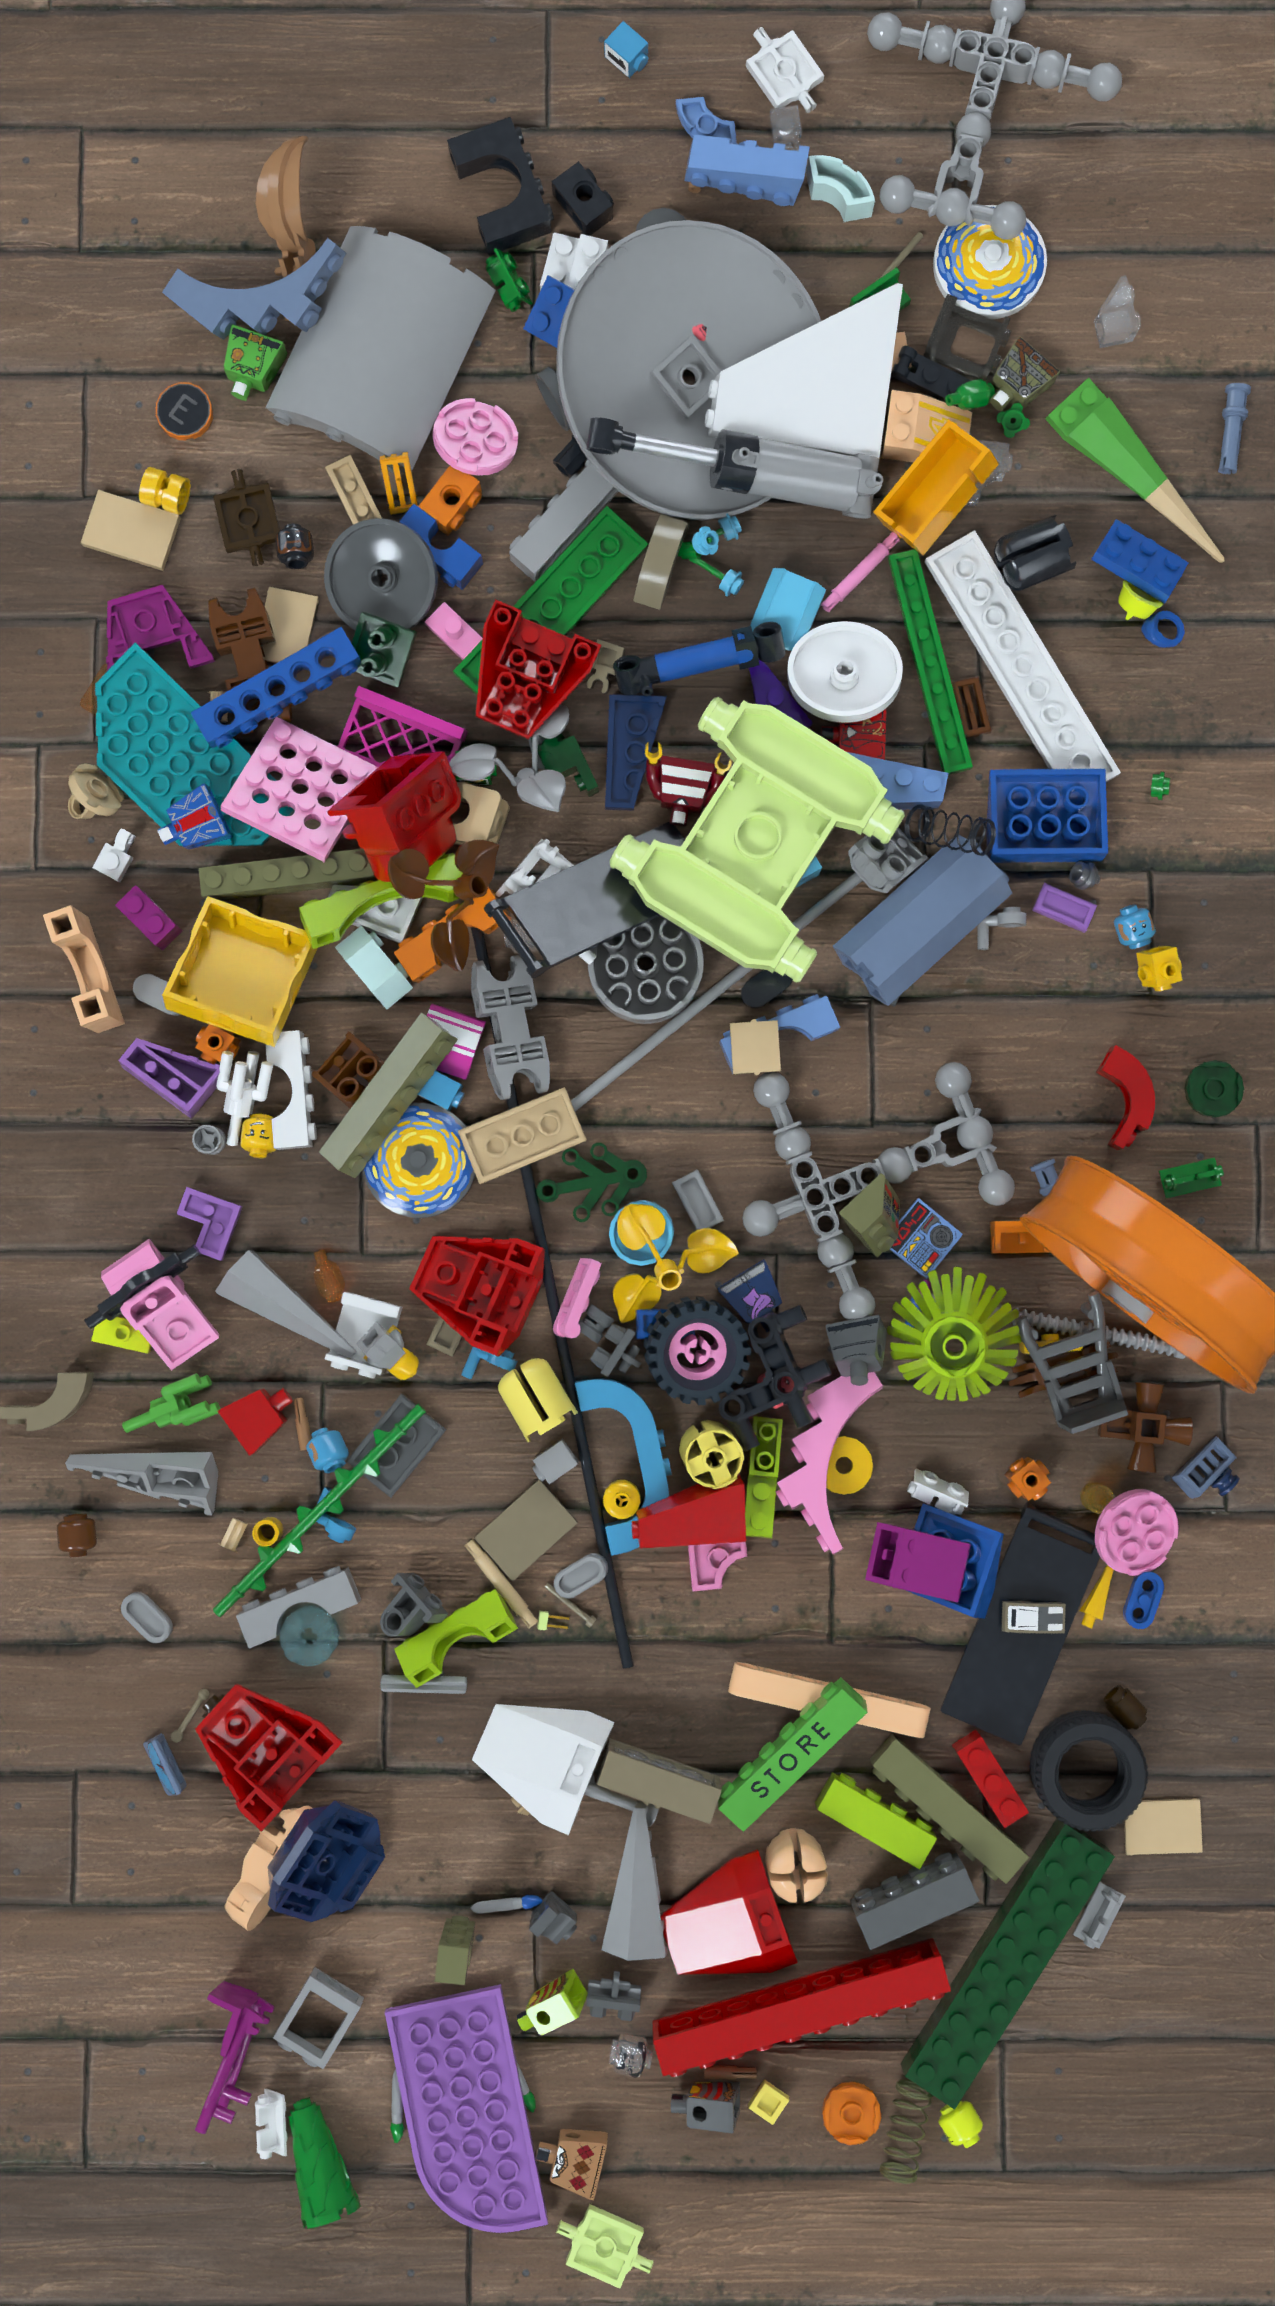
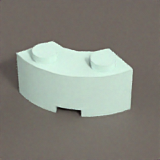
M824 155L808 157L806 176L811 200H823L832 204L840 212L844 222L872 217L875 198L869 183L859 171L855 172L843 164V160Z
M360 926L335 948L386 1009H389L413 989L406 980L409 975L400 962L394 965L380 947L384 943L376 933L372 931L368 934Z

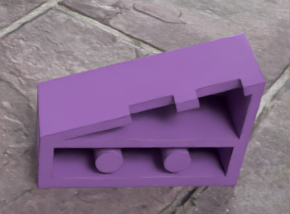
M138 1038L135 1039L118 1060L124 1070L191 1119L217 1088L216 1084L220 1073V1065H214L190 1055L187 1056L174 1052L172 1049Z

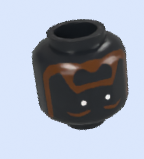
M291 523L287 524L284 529H281L276 534L275 541L278 560L289 569L305 568L314 557L313 537L310 531L299 524Z

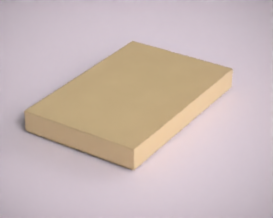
M98 490L81 544L87 548L164 571L181 517L178 514Z

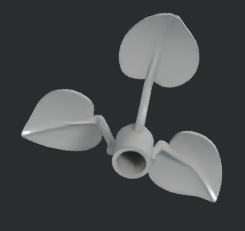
M560 705L533 735L532 769L523 768L514 777L500 759L495 758L497 751L494 746L478 743L469 745L455 754L449 763L453 774L464 780L479 781L490 776L495 770V765H497L509 778L512 786H517V793L522 801L542 809L559 812L561 800L566 789V781L564 776L558 771L542 770L538 772V738L542 736L551 739L564 731L569 721L568 707Z

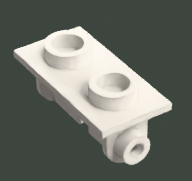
M915 1469L914 1482L911 1481L907 1488V1492L911 1493V1497L930 1505L933 1497L936 1496L938 1497L935 1504L936 1508L954 1515L962 1514L964 1507L968 1506L969 1491H966L958 1483H948L939 1479L933 1472Z
M264 2089L265 2094L259 2095L258 2101L255 2102L256 2125L259 2127L265 2125L264 2129L256 2131L257 2153L260 2154L261 2159L271 2158L272 2152L287 2156L286 2142L288 2137L285 2121V2096L270 2089Z

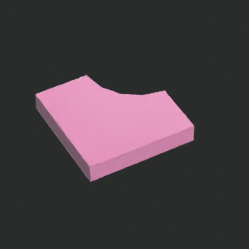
M746 1542L688 1545L692 1591L722 1589V1578L727 1568L737 1559L747 1557Z

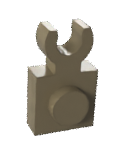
M597 639L596 643L602 645L592 667L596 672L588 679L587 688L592 690L594 683L597 680H601L603 682L601 692L607 694L610 688L608 676L609 674L615 676L613 663L624 656L626 649Z

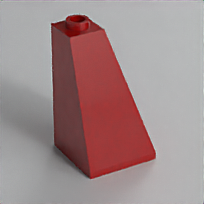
M738 1474L737 1479L733 1483L719 1489H712L698 1483L637 1510V1521L631 1522L632 1538L638 1539L640 1548L746 1542L744 1482L740 1474Z

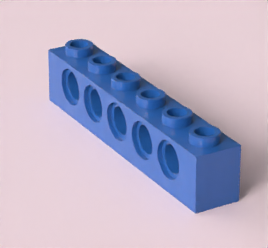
M341 626L192 711L191 715L212 749L216 746L222 748L233 741L232 737L241 732L246 734L258 727L257 723L263 719L268 718L270 720L279 716L283 712V708L289 704L297 705L308 698L307 694L316 689L322 691L333 684L332 680L338 676L343 675L346 677L357 671L361 660ZM326 656L336 658L334 665L328 668L321 666L322 659ZM302 670L310 672V677L305 682L296 680V675ZM282 684L285 686V691L282 695H271V690L275 685ZM250 699H259L260 705L256 710L249 711L246 709V704ZM226 713L235 714V719L230 725L221 724V719Z

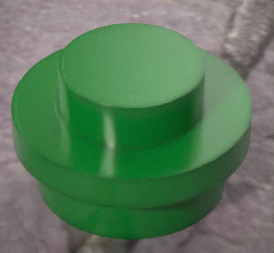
M1161 771L1160 774H1153L1151 797H1158V800H1163V795H1169L1170 778L1165 777V772Z

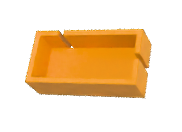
M948 420L873 513L885 527L924 556L978 490L975 486L976 483L979 482L982 485L999 463L990 449Z

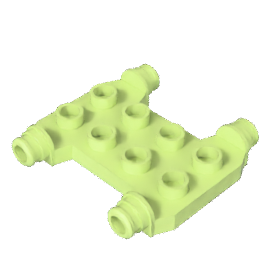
M716 697L704 711L698 723V728L700 731L710 734V739L717 742V746L726 752L734 762L732 768L681 847L658 842L655 839L649 845L645 841H637L634 839V836L629 834L621 840L609 862L610 867L622 872V876L629 880L630 885L635 887L647 907L745 968L768 970L771 973L775 971L782 976L786 974L793 979L792 981L797 983L802 980L817 956V951L804 945L805 941L797 937L799 929L791 923L783 913L782 908L835 826L856 831L860 835L864 833L870 838L874 836L881 843L887 844L905 817V813L901 809L898 810L893 807L892 802L884 798L888 789L882 786L870 766L771 705L747 703L744 700L737 707L732 703L728 705L722 701V698Z

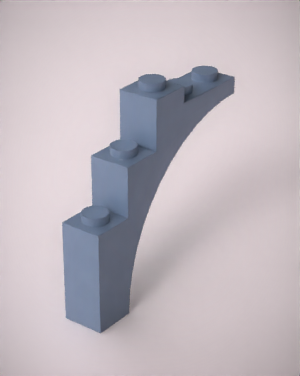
M327 238L320 249L296 271L271 284L248 289L214 287L202 283L177 269L162 293L210 332L225 340L227 335H230L232 324L236 325L239 318L251 328L266 336L275 327L280 313L298 328L307 332L309 328L317 323L319 313L322 310L314 301L324 293L327 282L333 273L341 268L343 258L347 253Z

